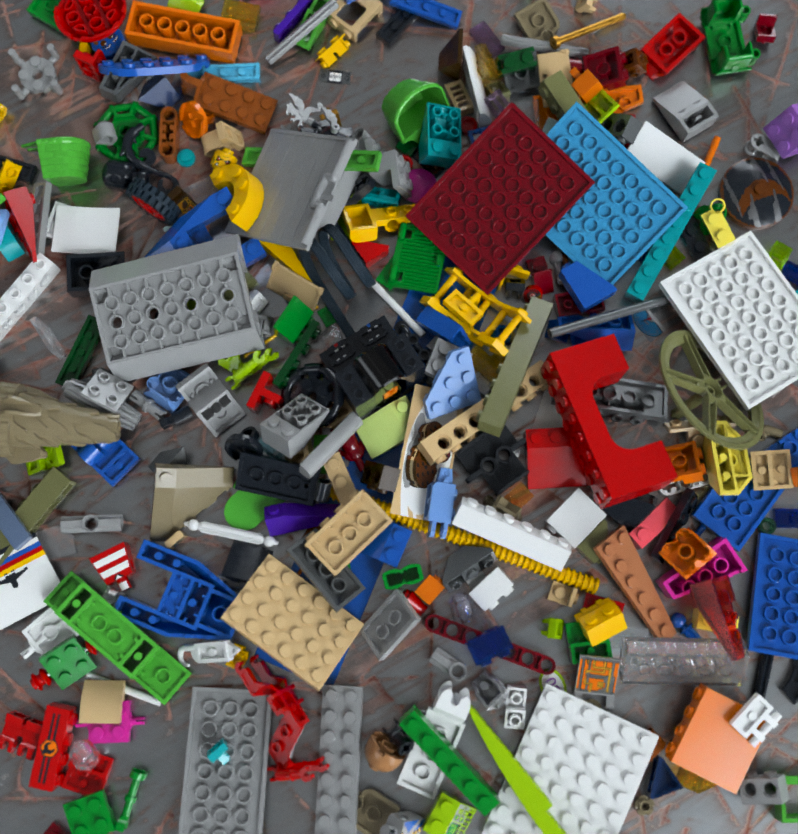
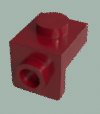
M759 13L754 26L756 42L774 43L776 39L774 28L777 20L776 14Z

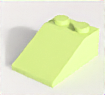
M406 395L362 420L363 425L356 431L372 460L404 443L411 403Z

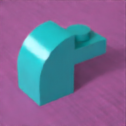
M8 221L0 245V251L7 261L11 262L25 254V250Z

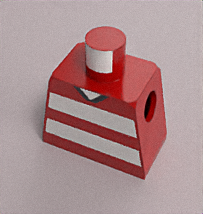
M122 542L89 558L106 585L117 583L121 592L132 588L128 577L135 574L136 569L129 543Z

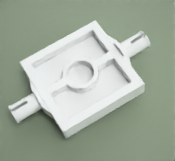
M49 608L21 631L28 639L30 646L20 654L24 659H27L34 652L42 656L72 635H75L77 638L79 634L58 617L54 610Z

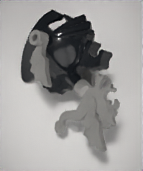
M289 93L288 97L292 103L285 105L287 108L285 113L287 116L291 114V116L295 117L290 118V121L293 123L299 121L297 127H301L299 132L350 138L353 136V128H340L339 124H337L336 114L332 113L330 109L323 107L322 103H318L317 108L306 107L304 109L305 104H303V100ZM322 111L326 120L318 122L309 115ZM302 122H305V123H306L307 125H309L310 127H309V128H307V127L304 128V127H303L304 125H303Z

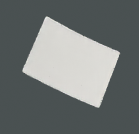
M57 205L51 251L72 254L116 252L120 208Z

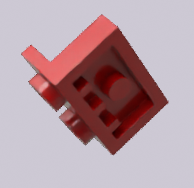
M97 49L94 56L88 52L83 53L76 50L73 57L82 74L101 83L105 74L99 72L98 64H102V61L106 60L102 50Z

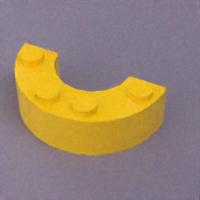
M227 164L220 168H215L209 175L214 186L219 190L227 186L231 195H234L231 203L226 208V212L234 224L247 232L256 221L262 209L264 201L263 185L258 178L238 164Z

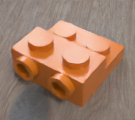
M696 441L665 447L678 476L672 482L683 480L684 484L704 481L703 475L707 474L705 464L700 462V459H704L702 448H697Z

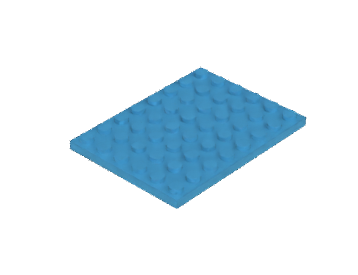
M576 101L546 135L595 183L546 233V236L573 262L578 261L614 285L688 207Z

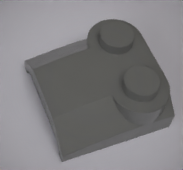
M536 50L533 52L534 61L537 60ZM538 65L534 69L503 77L504 84L511 91V94L534 90L540 86Z

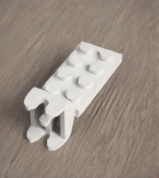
M446 680L442 683L436 694L433 707H428L425 716L456 749L466 725L464 721L470 710V693L467 687L461 689L459 694L452 693L451 680ZM414 741L413 749L406 758L397 784L434 800L445 774Z

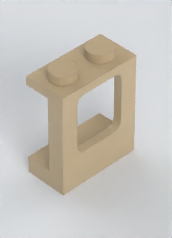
M338 0L339 7L327 17L328 24L333 29H338L342 35L345 34L344 37L347 40H352L356 43L357 34L374 16L379 18L383 13V3L379 0H356L366 11L352 26L337 16V13L346 4L344 0Z

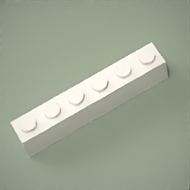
M462 497L452 520V524L558 571H562L572 552L571 543L565 538L552 536L544 529H536L528 522H520L512 515L502 514L492 506L479 504L477 500L470 497Z

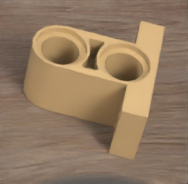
M223 121L215 123L216 129L201 137L206 157H213L216 150H223L224 147L229 150L236 149L238 151L245 149L242 132Z

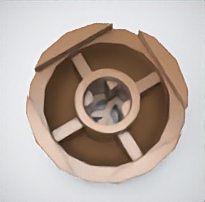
M374 732L365 745L364 753L369 767L377 772H391L397 769L406 756L398 754L396 745L391 743L383 732Z

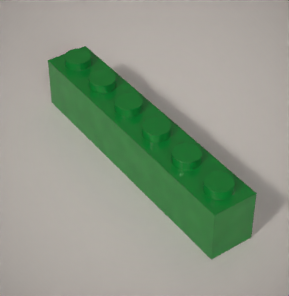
M415 705L400 717L399 725L484 817L500 803L499 795Z

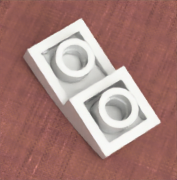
M507 684L508 695L505 699L504 728L524 730L527 686Z

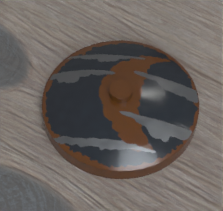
M755 157L740 160L725 172L719 183L718 198L725 201L726 216L733 223L750 230H763L778 224L788 214L793 204L794 190L789 176L779 165L770 160Z

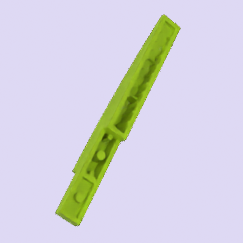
M471 704L469 712L477 729L506 780L532 819L544 834H567L548 811L553 806L551 800Z

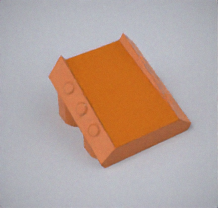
M689 527L687 529H679L676 532V538L671 542L665 543L662 550L658 552L686 580L717 555Z

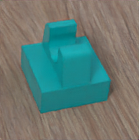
M221 738L207 751V757L212 763L218 759L225 765L231 760L226 752L229 749L228 743Z

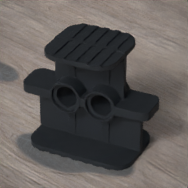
M506 425L500 437L483 432L455 454V457L459 459L470 474L465 479L467 484L482 475L496 496L506 491L530 472L526 470L514 453L515 450L527 441L525 438L517 441ZM500 451H506L509 458L502 460L498 454ZM483 463H492L493 470L485 471Z

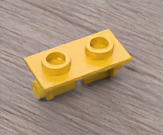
M345 34L341 37L336 35L330 41L331 46L328 49L323 47L317 53L318 58L315 62L320 60V66L323 69L329 68L337 60L333 53L341 57L349 50V41L342 39Z
M8 159L2 162L3 165L0 170V193L2 195L3 192L14 188L22 166Z

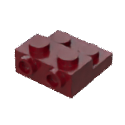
M619 46L583 56L584 71L588 69L599 80L603 89L607 88L610 91L627 86L626 80H629V73L627 68L624 69V63H627L625 51L622 52Z

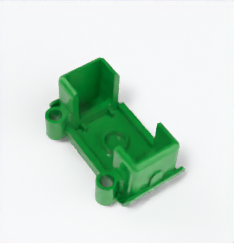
M712 0L709 7L701 8L700 20L702 31L705 36L704 40L709 63L714 76L751 71L752 68H748V66H753L761 55L759 49L752 47L751 41L745 47L740 23L745 22L751 9L749 6L743 5L742 0Z

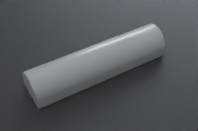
M351 411L300 463L299 472L310 479L363 425L362 419L354 411Z

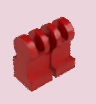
M15 710L7 713L5 725L0 735V749H5L9 742L7 752L13 753L18 746L17 756L20 757L28 749L26 759L32 761L36 755L43 721L31 718V716Z

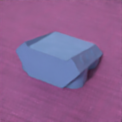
M182 369L157 374L147 380V388L143 394L148 399H153L156 404L166 409L169 413H173L184 400V397L175 386L190 374Z

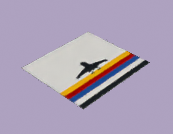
M35 532L31 534L33 538L19 551L13 550L0 565V630L47 606L43 601L60 583ZM9 546L0 550V559Z

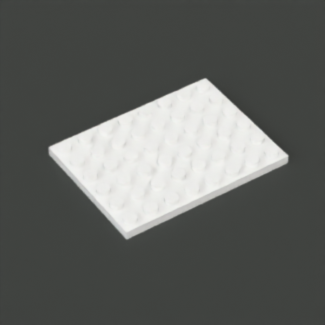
M752 231L736 238V240L722 246L658 284L746 411L798 380V294Z
M545 683L514 757L551 800L553 806L548 811L567 834H619L659 735ZM505 778L498 793L500 803L490 811L481 834H544Z

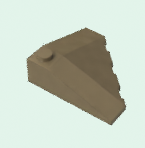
M155 463L150 541H166L182 527H186L184 525L185 521L195 519L196 515L204 508L207 509L212 505L220 494L225 490L228 491L233 486L234 467Z

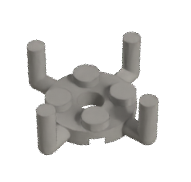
M52 43L47 45V49L51 54L48 60L32 56L30 60L25 62L13 48L8 50V54L15 64L21 67L18 76L24 86L21 90L16 84L11 86V90L19 100L25 99L29 93H47L52 90L58 95L63 94V89L57 82V71L53 66L60 58V55ZM37 73H43L40 79H34Z

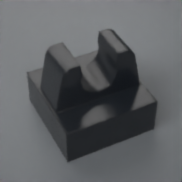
M506 278L505 288L507 297L510 298L511 292L516 291L517 298L520 299L523 291H525V280Z

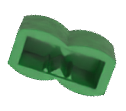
M410 564L401 570L391 569L382 574L385 589L388 590L398 589L404 584H416L424 579L420 564Z

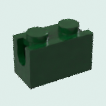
M534 46L497 56L494 61L498 77L502 78L534 69L538 65L537 60L534 61L533 59Z

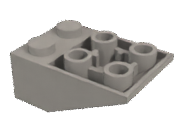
M684 81L652 99L682 143L711 127L719 117L711 103Z
M301 393L260 424L262 441L285 456L292 458L306 446L329 413V409Z

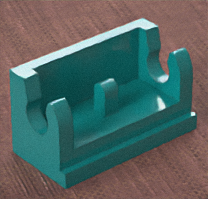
M374 187L361 201L362 204L368 203L370 207L376 208L399 206L401 194L396 190Z

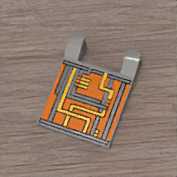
M580 654L573 695L582 699L583 693L605 696V710L612 711L614 709V697L621 659Z

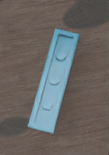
M259 63L210 64L209 68L202 66L200 71L187 73L189 76L200 79L204 72H207L233 83L260 82Z

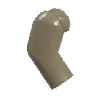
M764 425L763 434L759 441H765L769 436L780 439L783 435V430L770 425Z

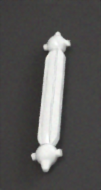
M196 519L184 522V525L191 531L198 529L201 533L257 545L264 543L267 547L279 544V541L270 535L263 536L261 533L205 521L199 523Z

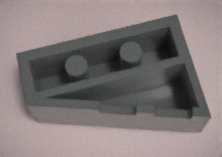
M123 40L113 61L114 63L121 62L122 59L140 61V58L157 60V56ZM109 72V75L104 76L99 86L100 94L102 97L119 104L147 76L121 77L112 75V72Z

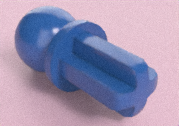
M674 613L671 616L670 620L673 626L678 629L681 628V635L684 634L694 645H697L702 640V637L691 627L693 624L690 623L688 625L686 623L685 615Z

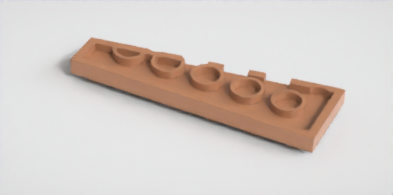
M620 525L593 547V550L658 644L664 645L677 632L625 526Z

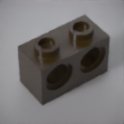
M366 460L360 482L367 484V489L375 490L379 493L395 492L401 469Z

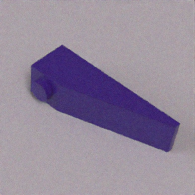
M299 503L273 504L264 507L265 522L270 536L317 527L327 517L332 519L336 515L334 510L341 504L316 503L315 506Z

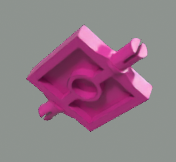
M132 700L122 702V723L75 724V727H87L89 732L88 744L131 742L133 725H145V721H137L145 720V716L133 717L131 711Z

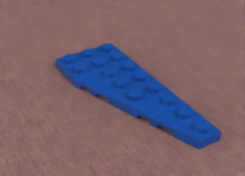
M798 427L763 451L790 449L792 468L797 467ZM752 479L739 495H718L711 487L691 516L717 537L727 538L736 552H740L785 489L753 491Z

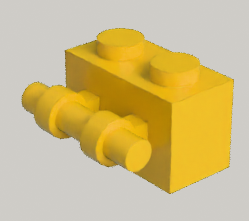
M609 597L595 601L594 605L588 608L584 607L579 610V613L574 615L576 622H579L584 636L592 647L627 629L622 611Z

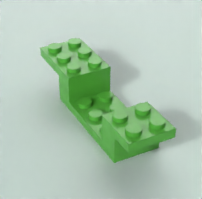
M70 571L43 601L55 611L54 613L129 678L138 682L164 706L192 674L73 571Z

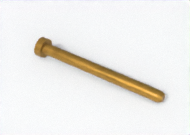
M617 14L560 37L555 35L550 38V45L556 50L563 43L625 20L626 14Z

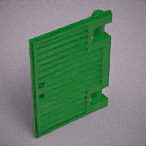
M402 222L397 235L398 239L388 275L387 286L436 294L445 254L414 224ZM406 230L412 231L411 239L405 238ZM397 272L403 273L401 281L395 279Z

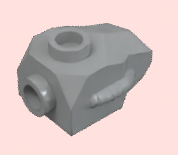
M486 669L471 682L475 689L476 698L487 710L499 709L506 703L507 688L500 678L490 674Z

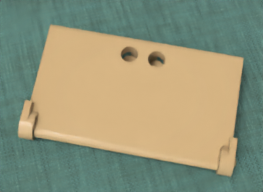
M569 49L537 55L540 84L544 79L560 70L570 85L572 84V75L569 73L571 71ZM542 98L543 108L549 107L545 99Z
M275 260L271 267L272 272L266 287L282 296L288 302L295 295L314 312L319 298L324 292V288L315 285Z

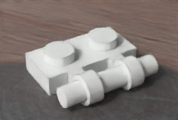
M755 692L728 723L746 739L752 733L753 736L748 742L753 747H756L759 742L762 743L766 739L765 735L772 728H776L777 722L782 716L777 711L770 716L769 713L774 708L760 694ZM764 720L765 723L757 730V726Z

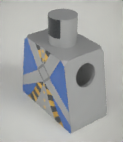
M409 810L391 813L386 825L380 828V834H420L425 819Z

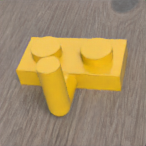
M455 289L443 300V305L469 328L476 324L484 315V312L478 308L481 299V293L475 292L468 299Z

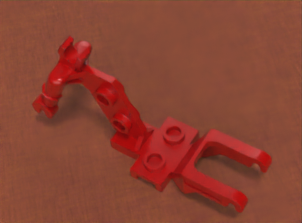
M258 654L250 658V664L262 682L257 681L249 667L242 668L243 660L235 664V671L252 696L270 695L266 699L271 709L277 716L284 715L269 743V754L276 764L267 768V771L272 770L275 772L274 776L269 778V781H295L301 779L304 782H309L315 777V774L309 775L307 772H324L330 765L329 763L322 764V761L325 759L324 756H320L314 761L304 760L293 763L290 760V753L305 724L310 721L300 706L304 699H298L293 691L295 685L288 686L285 677L273 675L263 660L257 662Z

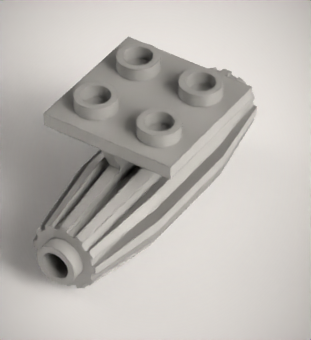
M100 368L88 383L72 378L70 381L66 380L62 386L63 395L73 403H77L79 407L93 408L99 412L121 414L122 428L134 431L141 420L142 414L125 402L134 386Z

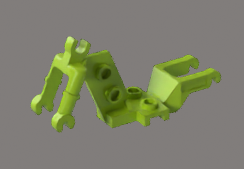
M188 300V309L193 310L196 307L195 300ZM267 348L262 356H260L261 350L255 351L253 358L245 363L241 361L240 355L220 359L218 364L233 373L225 381L229 382L233 379L235 384L231 387V390H234L246 378L261 370L269 361L276 360L279 357V352H274L271 355L272 348Z

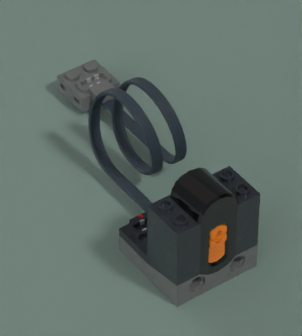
M337 222L335 226L327 224L319 229V242L314 238L310 249L341 294L347 300H350L356 296V292L333 254L328 234L338 245L355 273L367 288L375 285L376 281L339 223ZM299 249L300 258L306 273L312 283L324 288V292L320 297L346 336V339L340 340L319 354L320 359L326 368L330 367L336 372L334 375L338 386L342 390L344 398L358 417L364 420L389 403L413 391L415 384L423 385L425 383V365L405 334L401 333L397 336L384 315L355 332L320 278L311 259L310 252Z

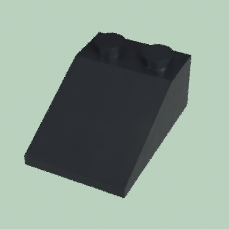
M125 252L66 255L67 292L73 298L90 297L89 283L91 271L125 263Z

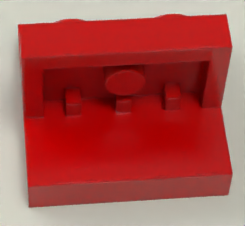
M263 371L246 404L249 410L257 415L264 403L274 410L283 407V398L270 391L273 387L272 382L274 379L266 371Z

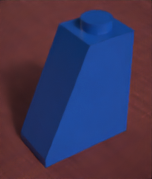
M578 261L572 264L568 262L560 268L558 277L581 314L612 297L617 291L614 285Z
M427 305L419 313L416 321L433 338L437 336L458 347L470 346L472 344L462 325Z

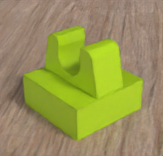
M556 618L543 619L542 623H547L549 627L547 631L541 630V634L547 636V638L562 640L565 620Z

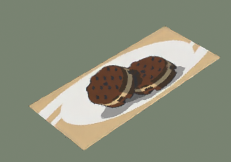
M415 384L399 464L401 471L396 490L393 494L390 513L423 520L427 486L431 482H435L439 468L452 469L455 453H448L446 455L447 459L440 464L435 462L430 466L417 446L426 437L462 414L463 408L429 420L426 417L423 398L426 393H429L431 387ZM455 431L454 435L458 437L459 431ZM438 441L439 447L445 449L446 444L443 441Z

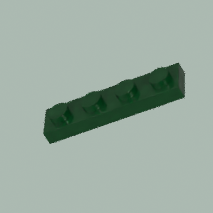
M88 314L55 383L63 386L66 380L70 381L72 378L81 379L100 340L96 317Z
M312 320L273 380L272 384L279 390L283 386L286 387L290 379V373L300 366V359L303 355L306 356L309 353L311 342L313 339L316 340L321 334L320 323L316 320Z

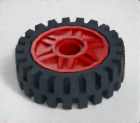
M135 177L125 190L130 200L134 201L142 210H145L147 214L168 226H171L181 213V209L174 201L170 200L171 198L143 179Z

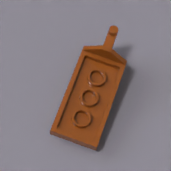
M204 72L200 79L189 76L187 73L180 74L182 94L194 97L193 101L200 104L204 112L261 134H266L278 100L207 72Z

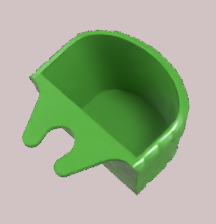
M412 78L406 79L394 86L385 96L382 104L383 114L388 121L389 127H391L402 144L411 140L419 144L427 102L450 106L446 94L439 84Z
M62 136L36 139L34 142L21 145L22 148H28L27 151L39 153L43 179L53 185L62 187L80 185L87 182L91 145L88 141L78 137Z

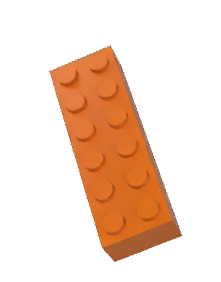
M133 0L124 34L128 42L134 46L196 57L197 54H207L210 60L232 64L236 62L243 31L240 20Z

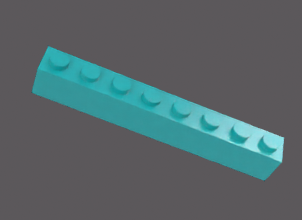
M702 162L699 163L679 197L688 209L652 245L626 290L625 298L635 303L645 299L717 170Z

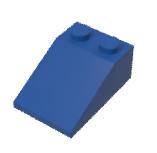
M391 523L360 553L397 568L412 531Z

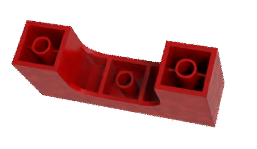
M614 334L551 352L541 367V375L548 383V392L556 402V411L558 414H561L564 430L569 433L571 438L570 444L577 452L578 463L585 471L586 482L591 486L594 501L597 505L599 504L600 509L663 489L678 477L662 440L635 449H625L618 446L610 437L594 400L593 390L618 383L629 369Z

